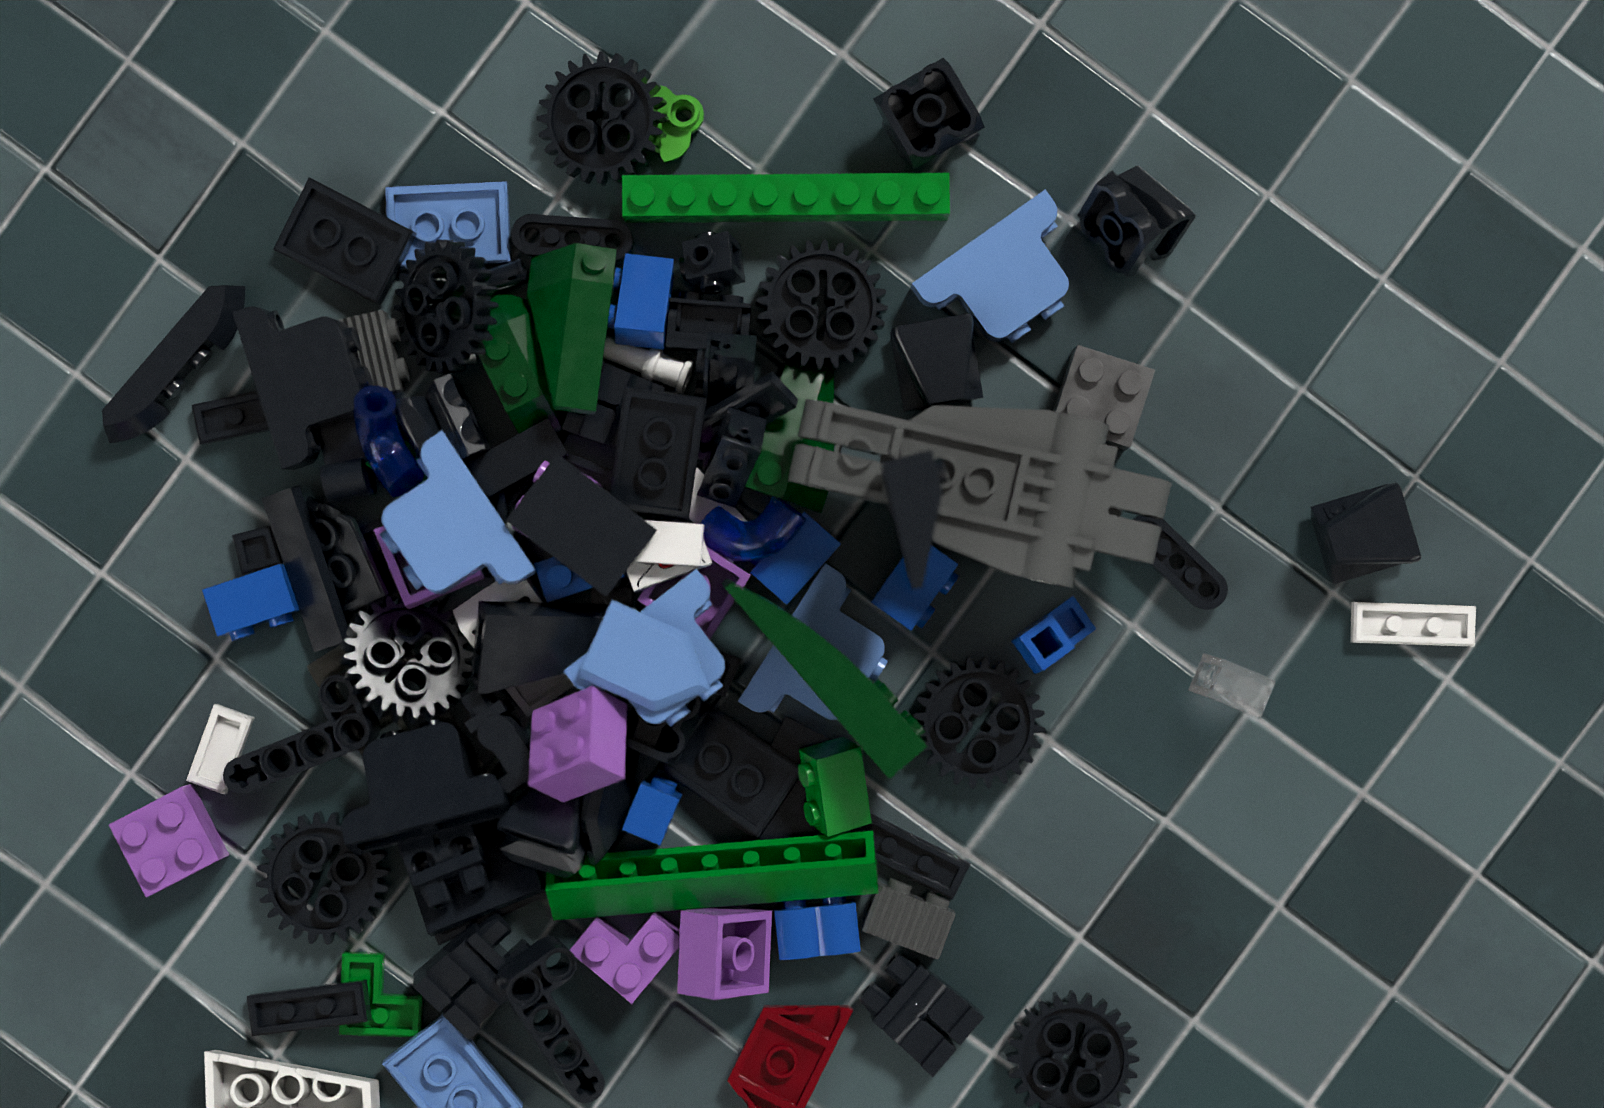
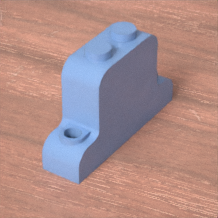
M1045 189L914 281L911 285L912 291L923 305L937 307L939 311L957 299L966 312L973 316L974 323L986 339L999 342L1008 338L1011 343H1014L1032 330L1027 323L1040 314L1046 320L1064 307L1061 299L1068 290V278L1041 240L1058 227L1054 222L1057 217L1055 202Z
M443 431L428 439L421 448V458L416 460L428 479L385 508L382 522L386 530L380 533V536L393 555L401 551L409 565L404 567L403 570L416 590L424 585L432 593L443 594L485 567L489 569L499 585L503 582L516 585L536 573L534 567Z
M825 563L794 611L793 616L843 653L862 673L875 681L888 660L882 657L884 654L883 640L877 634L839 610L851 589L846 587L844 576ZM774 645L738 700L739 703L754 712L769 710L774 713L787 694L824 718L837 720Z
M697 569L640 613L690 635L710 690L657 711L630 701L640 716L651 724H661L666 721L670 727L690 712L686 707L689 702L697 696H700L705 701L723 687L719 679L725 670L724 659L695 622L696 618L713 605L709 600L710 587ZM588 652L564 670L568 678L580 690L591 686L602 691L604 690V688L578 677Z

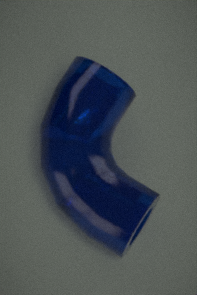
M372 385L364 387L354 397L355 429L361 448L370 467L387 492L393 497L403 496L421 483L424 472L412 456L400 434L396 421V399L393 393L382 386Z
M773 496L763 512L754 520L742 521L734 517L723 507L717 506L704 517L700 524L704 525L705 544L712 551L733 561H758L780 552L797 535L807 521V518L785 501Z

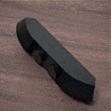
M208 286L102 409L103 427L109 443L126 441L140 436L154 428L170 414V411L163 403L167 399L172 401L182 392L186 386V382L183 380L193 368L199 370L207 363L213 353L210 348L214 344L224 351L233 339L237 326L232 312L244 308L245 286Z

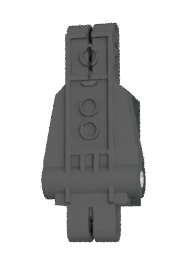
M806 399L798 437L836 446L835 451L795 444L787 479L789 482L887 504L886 508L892 516L880 471V464L932 450L934 459L942 457L948 482L941 485L943 493L932 542L1008 575L1073 589L1077 571H1090L1094 552L1154 564L1161 527L1122 518L1121 513L1127 512L1163 520L1172 484L1163 479L1113 468L1118 447L1106 445L1110 426L1085 417L1050 410L933 405L908 421ZM847 448L880 456V460L877 462L871 459L841 453V449Z

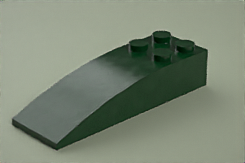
M728 578L721 583L889 779L928 747L920 738L926 731L905 709L899 713L894 708V705L899 700L879 678L872 682L837 648L804 622L773 602Z

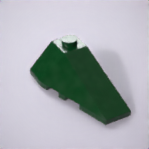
M574 243L531 258L526 297L529 309L531 308L535 334L537 342L540 343L544 360L543 367L555 410L595 415L617 249Z
M795 355L790 361L786 362L780 380L798 398L797 408L766 425L762 451L745 488L822 513L829 491L789 482L787 479L795 444L834 451V445L798 437L806 399L834 403V371L831 369L828 361H824L820 372H816L814 361L808 360L806 366L800 369V357Z

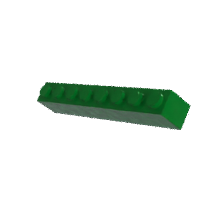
M950 173L622 175V216L625 223L947 221L950 215Z
M873 831L839 833L829 837L826 835L613 852L606 853L596 865L590 864L588 855H584V865L574 875L566 879L546 872V894L553 921L879 894Z

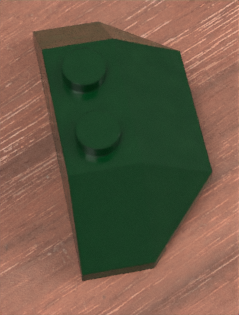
M501 291L494 293L495 297L490 298V300L498 303V308L491 310L490 316L497 320V325H488L487 330L491 333L493 339L492 341H482L486 353L478 354L518 433L548 418L557 435L561 437L566 434L562 427L568 411L555 410L553 408L543 367L544 360L540 343L537 342L535 323L528 301Z

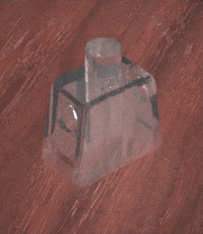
M1203 653L1188 691L1260 720L1276 681L1225 659ZM1214 670L1212 679H1211L1210 682L1208 683V679H1209V677H1210V674H1211L1212 671Z

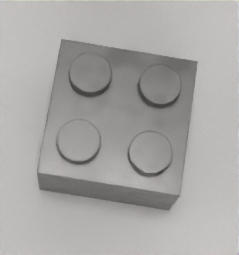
M1077 345L1072 350L1053 411L1085 417L1108 424L1110 427L1106 445L1118 447V449L1125 451L1131 448L1155 370Z

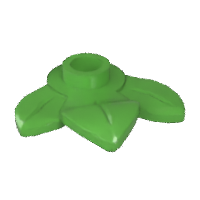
M660 86L661 89L653 97H662L667 101V104L657 111L669 117V121L660 123L657 127L667 134L666 138H654L653 143L659 147V153L663 162H670L682 157L689 149L691 134L696 132L703 123L704 110L701 103L695 97L685 94L676 96L667 87ZM683 110H687L692 114L691 118L686 122H681L677 119L678 113Z

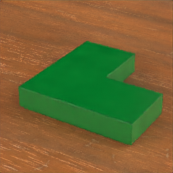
M342 953L341 982L367 979L372 1020L339 1025V1035L414 1037L423 1029L424 997L422 995L383 993L385 953Z

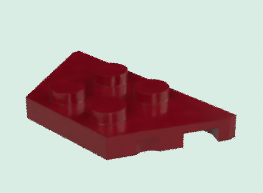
M764 1005L727 1081L749 1108H805L853 1012V1007L849 1005Z

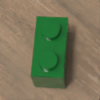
M839 737L799 749L801 764L798 765V775L802 785L805 787L807 802L804 803L803 808L809 825L829 837L871 824L861 747L845 737Z

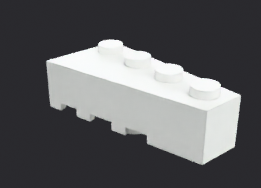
M220 1050L204 1052L206 1108H380L379 1080Z

